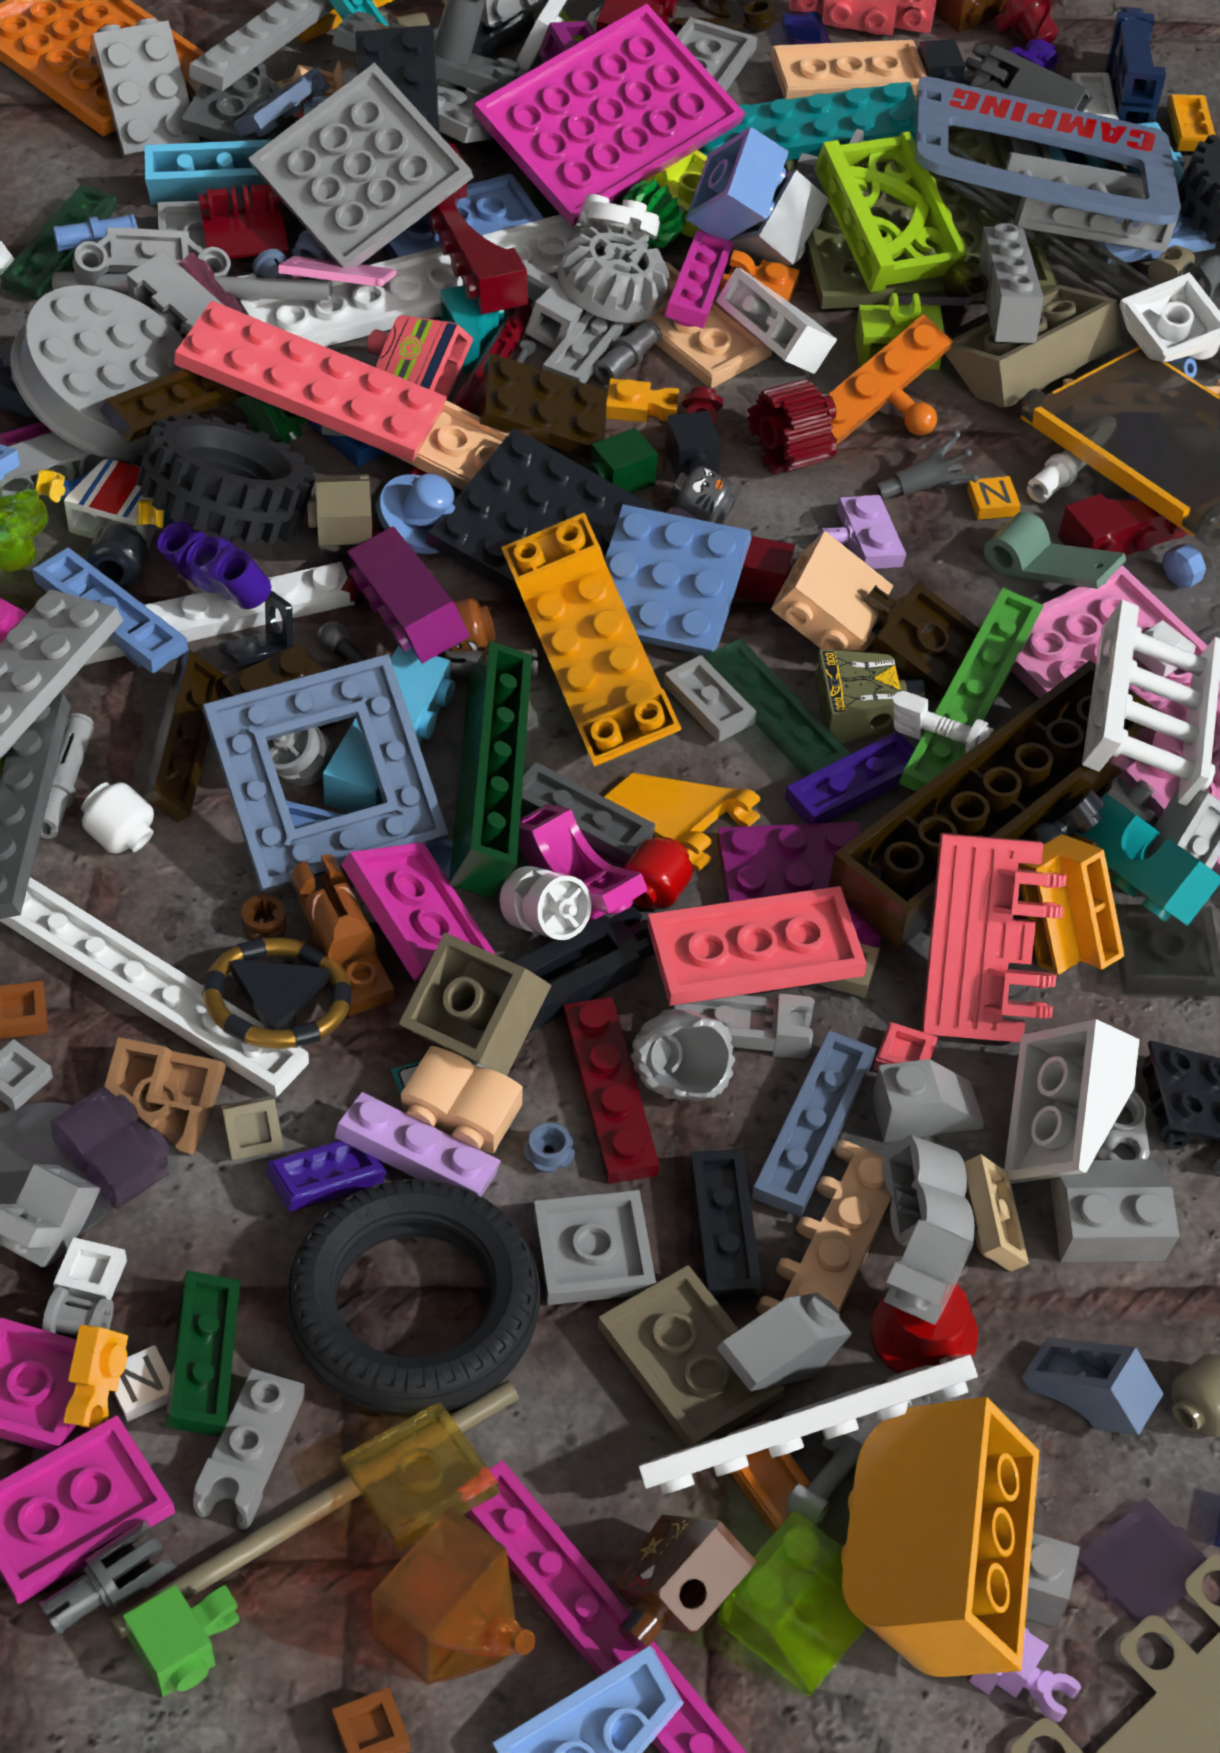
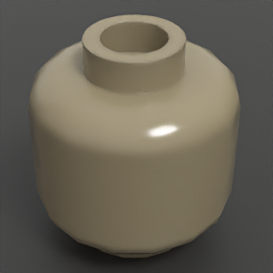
M1206 1354L1178 1375L1171 1383L1172 1412L1177 1422L1187 1431H1197L1203 1436L1218 1438L1220 1437V1355Z

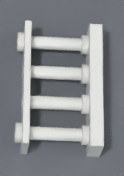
M1122 599L1101 628L1082 765L1100 772L1111 756L1118 757L1122 754L1180 777L1178 803L1187 806L1199 791H1206L1215 774V765L1211 764L1220 682V639L1215 637L1204 652L1198 656L1141 633V628L1137 626L1139 606ZM1133 651L1192 673L1191 687L1137 667V661L1132 660ZM1129 684L1188 707L1187 722L1132 701V695L1128 694ZM1128 719L1183 741V757L1128 736V731L1123 729L1124 720Z

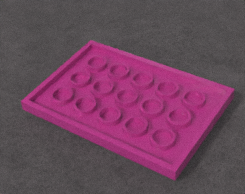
M648 4L643 5L474 103L472 114L571 227L579 223L581 206L585 202L587 194L606 197L610 200L609 203H612L628 193L635 184L651 178L742 122L745 115L743 110Z

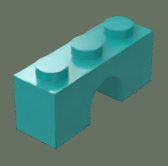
M1105 793L1101 798L1104 804L1099 811L1102 816L1101 820L1092 829L1080 836L1095 841L1098 848L1104 849L1107 869L1110 868L1116 872L1111 880L1115 885L1133 898L1141 891L1147 896L1142 905L1166 922L1172 914L1188 926L1220 885V875L1168 837L1157 852L1146 859L1150 846L1159 836L1160 832Z

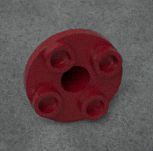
M1009 0L1003 5L1005 11L993 19L994 26L999 34L1014 30L1022 35L1026 45L1033 39H1043L1051 44L1058 37L1059 29L1050 12L1051 7L1059 0Z

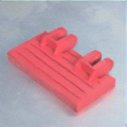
M940 833L921 1032L938 1036L1020 1043L1021 1035H1024L1025 1021L1021 1018L1003 1017V1015L1052 1018L1053 1006L1045 1002L1008 1000L1009 984L1042 989L1055 987L1056 984L1055 974L1008 969L1009 963L1031 965L1036 923L1034 920L1013 918V915L1062 918L1063 906L1057 905L1055 902L1018 901L1020 884L1042 885V887L1046 888L1066 886L1067 875L1018 869L1019 863L1042 864L1044 843L1041 841Z

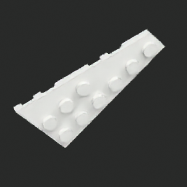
M954 1354L939 1359L940 1365H925L887 1378L888 1382L880 1385L879 1383L868 1384L784 1413L782 1418L774 1421L768 1420L729 1433L726 1437L704 1441L641 1463L639 1469L645 1487L648 1489L659 1485L662 1495L672 1493L694 1485L692 1473L714 1467L718 1477L748 1467L749 1462L746 1455L763 1449H769L771 1458L778 1457L804 1448L802 1436L822 1430L827 1440L859 1429L856 1421L858 1417L876 1412L877 1418L884 1421L905 1414L907 1408L913 1407L912 1399L929 1394L931 1401L937 1403L969 1392L965 1381L978 1377L971 1355Z

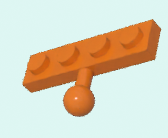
M925 314L920 316L829 393L833 398L837 411L835 419L830 420V423L833 425L831 432L834 435L836 446L889 401L904 414V424L910 433L924 436L934 430L937 424L935 409L924 402L916 403L903 391L907 385L950 350L953 342Z

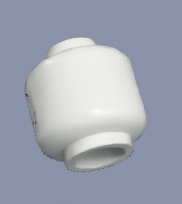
M105 782L99 785L88 795L81 806V811L84 813L82 818L83 829L109 853L119 854L128 848L136 852L153 835L154 831L150 828L154 818L152 806L125 783L118 782L110 785Z

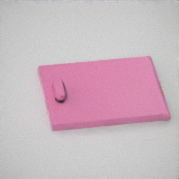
M295 255L279 264L278 273L292 275V279L311 277L382 287L397 275V271L392 268L362 264L358 267L343 268L332 260Z

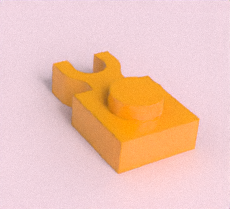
M610 378L606 402V419L647 423L648 415L667 421L668 415L677 414L679 389L663 388L651 390V382Z
M80 1324L68 1382L76 1383L74 1394L67 1405L63 1423L93 1429L108 1420L109 1391L117 1392L120 1376L125 1370L128 1335L102 1327Z

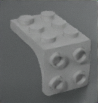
M147 18L136 22L135 26L120 29L119 25H107L99 28L97 33H93L88 57L90 64H98L123 159L145 155L144 145L199 143V136L181 130V118L189 107L190 101L169 20L158 22L156 18Z

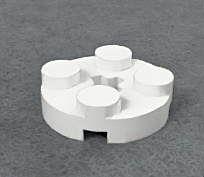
M586 195L578 219L585 227L593 226L596 229V225L599 223L602 226L609 225L614 233H619L623 228L628 229L627 236L635 240L642 236L647 241L649 236L653 240L657 238L660 225L659 216L647 212V205L633 200H623L621 206L609 203L610 200L600 195Z

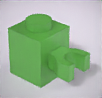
M175 1584L123 1615L128 1640L162 1697L174 1690L182 1692L193 1688L207 1676L209 1669L216 1666L209 1636L227 1630L240 1622L239 1616L235 1611L238 1608L237 1602L226 1585L213 1591L199 1604L190 1608Z

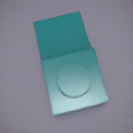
M463 286L440 290V321L458 324L473 338V342L461 367L463 374L470 373L479 361L480 350L486 343L492 340L499 328V322L504 320V310L481 314L474 300L467 299Z

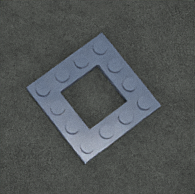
M389 654L203 704L202 711L261 892L292 884L291 873L293 869L305 860L314 877L326 874V870L321 863V855L331 854L341 866L350 852L420 842L429 844L446 839L449 835ZM356 716L384 803L295 829L267 741Z

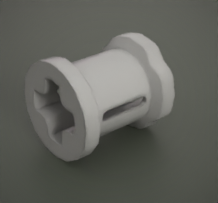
M57 1287L51 1294L46 1306L43 1330L73 1337L78 1336L80 1324L110 1330L114 1311L113 1301L100 1299L99 1302L71 1296L68 1289Z

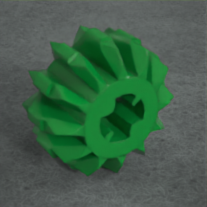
M655 179L650 182L642 180L639 184H635L619 204L622 206L623 200L641 202L647 205V212L659 216L660 225L657 238L653 240L649 236L647 241L649 249L655 247L663 249L666 245H670L682 232L686 224L683 217L686 210L677 203L679 196H673L669 192L668 185L661 188Z

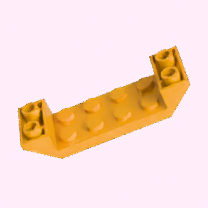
M585 512L501 547L594 767L682 730L665 690L661 688L619 595Z

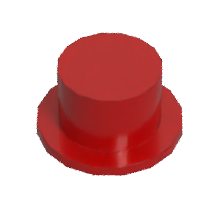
M957 1283L935 1325L883 1302L886 1295L883 1296L873 1311L870 1337L875 1352L885 1365L897 1374L925 1365H940L939 1359L954 1354H970L971 1358H973L976 1353L979 1330L973 1313L970 1310L967 1296Z

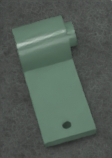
M1027 511L1018 512L984 546V556L988 564L1000 574L1098 589L1101 585L1106 584L1107 579L1126 561L1125 553L1051 543L1043 520Z

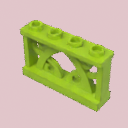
M909 131L901 132L900 136L843 145H840L838 140L823 142L814 167L816 176L825 195L829 198L828 202L870 293L884 291L887 285L945 276V273L953 264L964 261L967 256L965 240L957 232L952 221L951 211L945 206L937 190L935 178L915 160L916 144ZM892 160L898 173L891 169V163L886 165L883 173L879 172L876 169V163ZM867 164V168L857 167L858 165ZM867 187H870V196L864 197L862 191L866 192ZM880 191L899 199L913 209L912 219L903 232L892 222L872 215L870 209L875 205ZM880 230L887 233L885 238L882 237ZM929 240L931 241L936 254L924 256L920 254L917 250H915L912 244H914L915 247L920 251L930 253L932 247H930L926 243V241ZM903 253L909 258V259L894 261V259H896L897 257H899V256L902 255Z

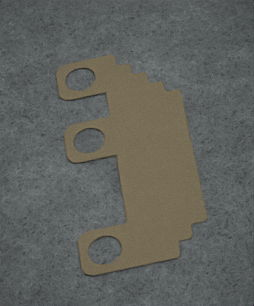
M1214 1554L1206 1559L1186 1579L1185 1588L1188 1595L1220 1627V1606L1212 1604L1205 1597L1202 1590V1581L1205 1575L1211 1571H1220V1554ZM1155 1615L1146 1617L1121 1641L1120 1653L1156 1694L1096 1753H1220V1632L1196 1654L1161 1617ZM1150 1632L1159 1633L1170 1641L1174 1650V1658L1167 1668L1162 1670L1151 1669L1140 1660L1137 1654V1643L1144 1634ZM1047 1718L1036 1721L1010 1748V1753H1027L1029 1744L1035 1738L1048 1736L1057 1740L1065 1753H1084L1057 1723Z

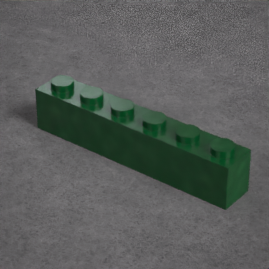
M489 641L468 679L449 885L494 899L505 880L517 865L532 655Z

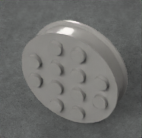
M65 286L42 296L31 309L26 324L20 329L12 344L10 353L11 371L23 400L37 418L51 431L73 446L93 455L116 461L132 462L136 455H144L150 434L128 443L99 410L107 398L182 370L183 368L174 365L175 351L184 339L162 316L127 295L97 286Z

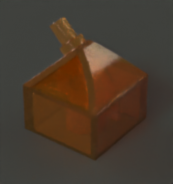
M451 1505L372 1592L374 1642L428 1685L476 1673L502 1662L506 1656H510L513 1653L527 1655L534 1648V1634L530 1630L521 1628L515 1621L506 1547Z

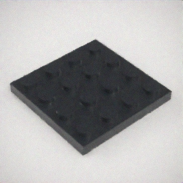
M514 428L452 503L455 506L454 511L450 514H443L430 529L425 544L522 599L501 547L585 512L605 560L623 504L659 512L662 511Z

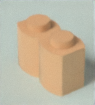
M430 1046L401 1092V1110L483 1152L494 1153L522 1106L523 1087L502 1073L485 1067L475 1066L469 1060L452 1051Z

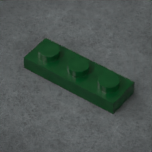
M186 1271L181 1282L165 1428L221 1437L223 1430L226 1428L240 1280Z

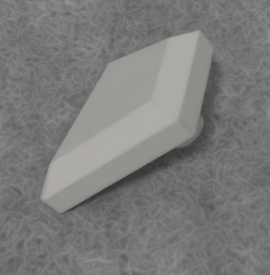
M1118 775L1105 785V793L1145 822H1149L1155 817L1156 812L1146 803L1155 790L1144 780L1140 779L1131 788Z

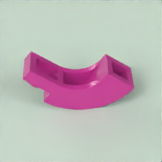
M546 804L520 819L518 847L528 865L576 877L588 888L592 906L587 923L603 915L616 914L632 906L634 898L648 891L642 873L612 866L592 849L580 831L571 809Z

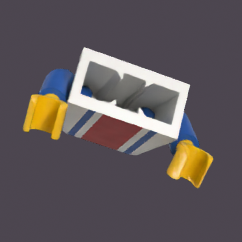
M136 455L131 464L112 459L102 460L92 471L71 481L65 480L62 474L55 471L40 470L38 472L34 493L49 495V499L53 502L58 503L61 501L65 503L70 533L93 539L100 529L108 525L122 524L138 531L147 542L149 548L155 529H165L168 525L174 523V520L170 518V511L157 510L152 506L153 498H145L140 493L141 486H137L136 481L144 455Z

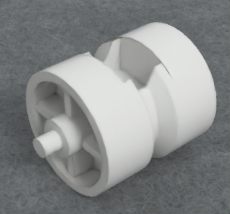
M524 866L512 872L505 880L501 889L500 908L509 924L516 928L553 939L567 940L576 936L583 930L591 914L592 903L589 890L581 880L573 876L534 866Z

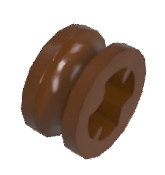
M259 894L249 898L243 904L241 909L242 928L249 940L272 937L281 938L286 931L285 906L280 899L273 895ZM264 915L265 919H267L270 915L272 916V921L263 923V919H260L258 923L255 922V917Z

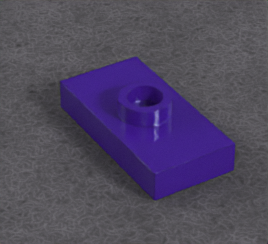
M339 1140L269 1161L266 1175L288 1211L292 1212L384 1183L386 1170L377 1158Z

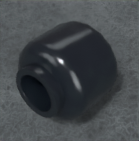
M113 524L98 531L87 550L85 560L122 589L126 590L134 586L140 579L147 564L149 550L147 542L138 531L126 525Z

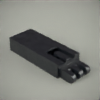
M630 907L609 919L606 915H603L586 924L583 930L576 936L567 940L556 939L513 962L528 969L552 985L528 1033L561 1017L564 1004L593 1000L638 976L640 961L654 955L655 952L647 927L648 922L646 920L640 921L642 915L635 907ZM601 950L604 955L596 958L593 953ZM589 956L588 964L583 966L582 968L580 966L575 967L573 965L581 959Z

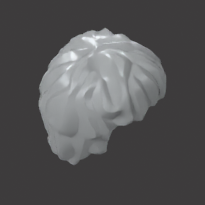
M679 1009L663 1010L659 1016L647 1021L642 1026L641 1032L636 1034L633 1040L632 1047L634 1051L630 1056L634 1062L633 1068L639 1074L641 1082L646 1088L663 1095V1098L690 1100L692 1102L713 1099L718 1094H721L728 1086L729 1079L733 1076L731 1067L735 1062V1058L732 1055L734 1047L730 1043L732 1036L727 1026H724L720 1020L708 1018L697 1011Z

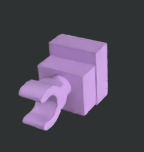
M1026 1627L1021 1671L972 1675L969 1680L970 1683L988 1695L997 1685L1017 1698L1024 1687L1030 1691L1031 1697L1038 1701L1041 1712L1054 1722H1060L1067 1713V1709L1053 1699L1052 1691L1059 1690L1068 1697L1075 1698L1081 1689L1080 1683L1070 1675L1062 1673L1053 1674L1048 1670L1042 1671L1036 1667L1049 1645L1031 1634Z

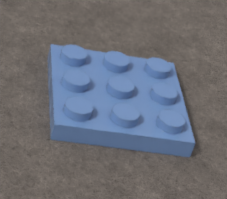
M623 504L606 554L605 563L641 642L715 658L752 539L750 530Z

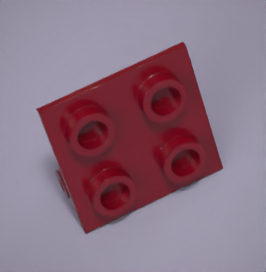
M267 183L251 186V193H248L247 185H242L243 194H236L234 186H230L231 195H228L227 188L214 190L208 188L206 193L199 194L198 201L206 248L218 247L224 250L230 259L258 256L268 249H278L283 253H289L280 206L281 199Z

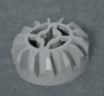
M603 225L597 229L592 226L578 232L577 236L569 239L557 271L559 283L568 297L584 310L610 321L636 323L653 317L661 306L670 278L669 270L665 261H663L660 251L657 248L648 249L647 240L643 236L638 240L627 236L628 229L623 228L619 233H614L609 225Z

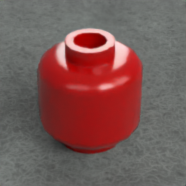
M667 837L644 840L637 846L623 866V869L642 873L648 891L632 901L635 905L644 909L652 908L657 910L671 907L683 893L693 874L687 850L679 842Z

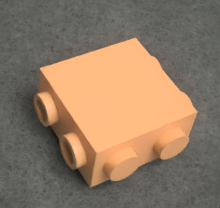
M824 531L800 553L771 610L820 649L864 652L875 637V633L871 631L873 626L884 617L880 611L867 601L865 602L864 599L875 585L887 595H889L893 585Z

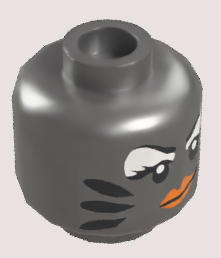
M704 466L696 467L689 476L682 472L670 493V496L676 498L674 505L676 515L718 524L725 523L737 499V496L732 494V482Z

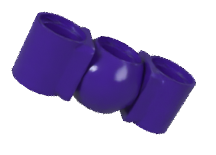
M184 521L168 525L158 536L157 548L181 577L190 580L202 592L220 593L226 600H234L240 608L246 610L260 606L270 595L272 585L268 577L246 551L238 549L227 539L215 536L207 537L204 532L194 530L191 525Z

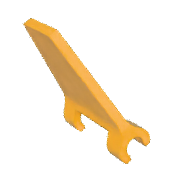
M632 773L604 796L610 801L655 824V838L667 837L679 842L687 850L692 868L695 871H700L711 861V856L703 852L711 844V839L702 832L725 812L741 827L751 826L760 818V814L751 809L760 801V797L754 791L747 788H724Z

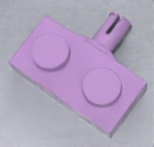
M881 496L840 497L836 511L843 526L820 528L819 536L826 531L838 542L848 546L858 558L872 569L903 567L906 552Z

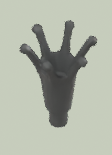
M955 430L949 440L929 457L894 473L893 478L876 484L878 495L884 500L899 493L903 496L936 486H962L967 488L969 481L976 483L979 480L976 474H953L950 472L962 470L963 465L954 463L971 456L972 451L969 448L955 456L943 457L960 437V432Z

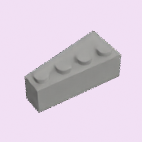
M164 251L127 273L129 297L143 303L162 316L177 330L183 339H185L211 300L222 304ZM237 398L229 401L243 410Z

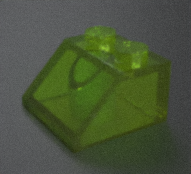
M794 1510L755 1555L754 1558L757 1563L721 1603L717 1623L811 1697L867 1626L851 1612L843 1596L842 1546Z

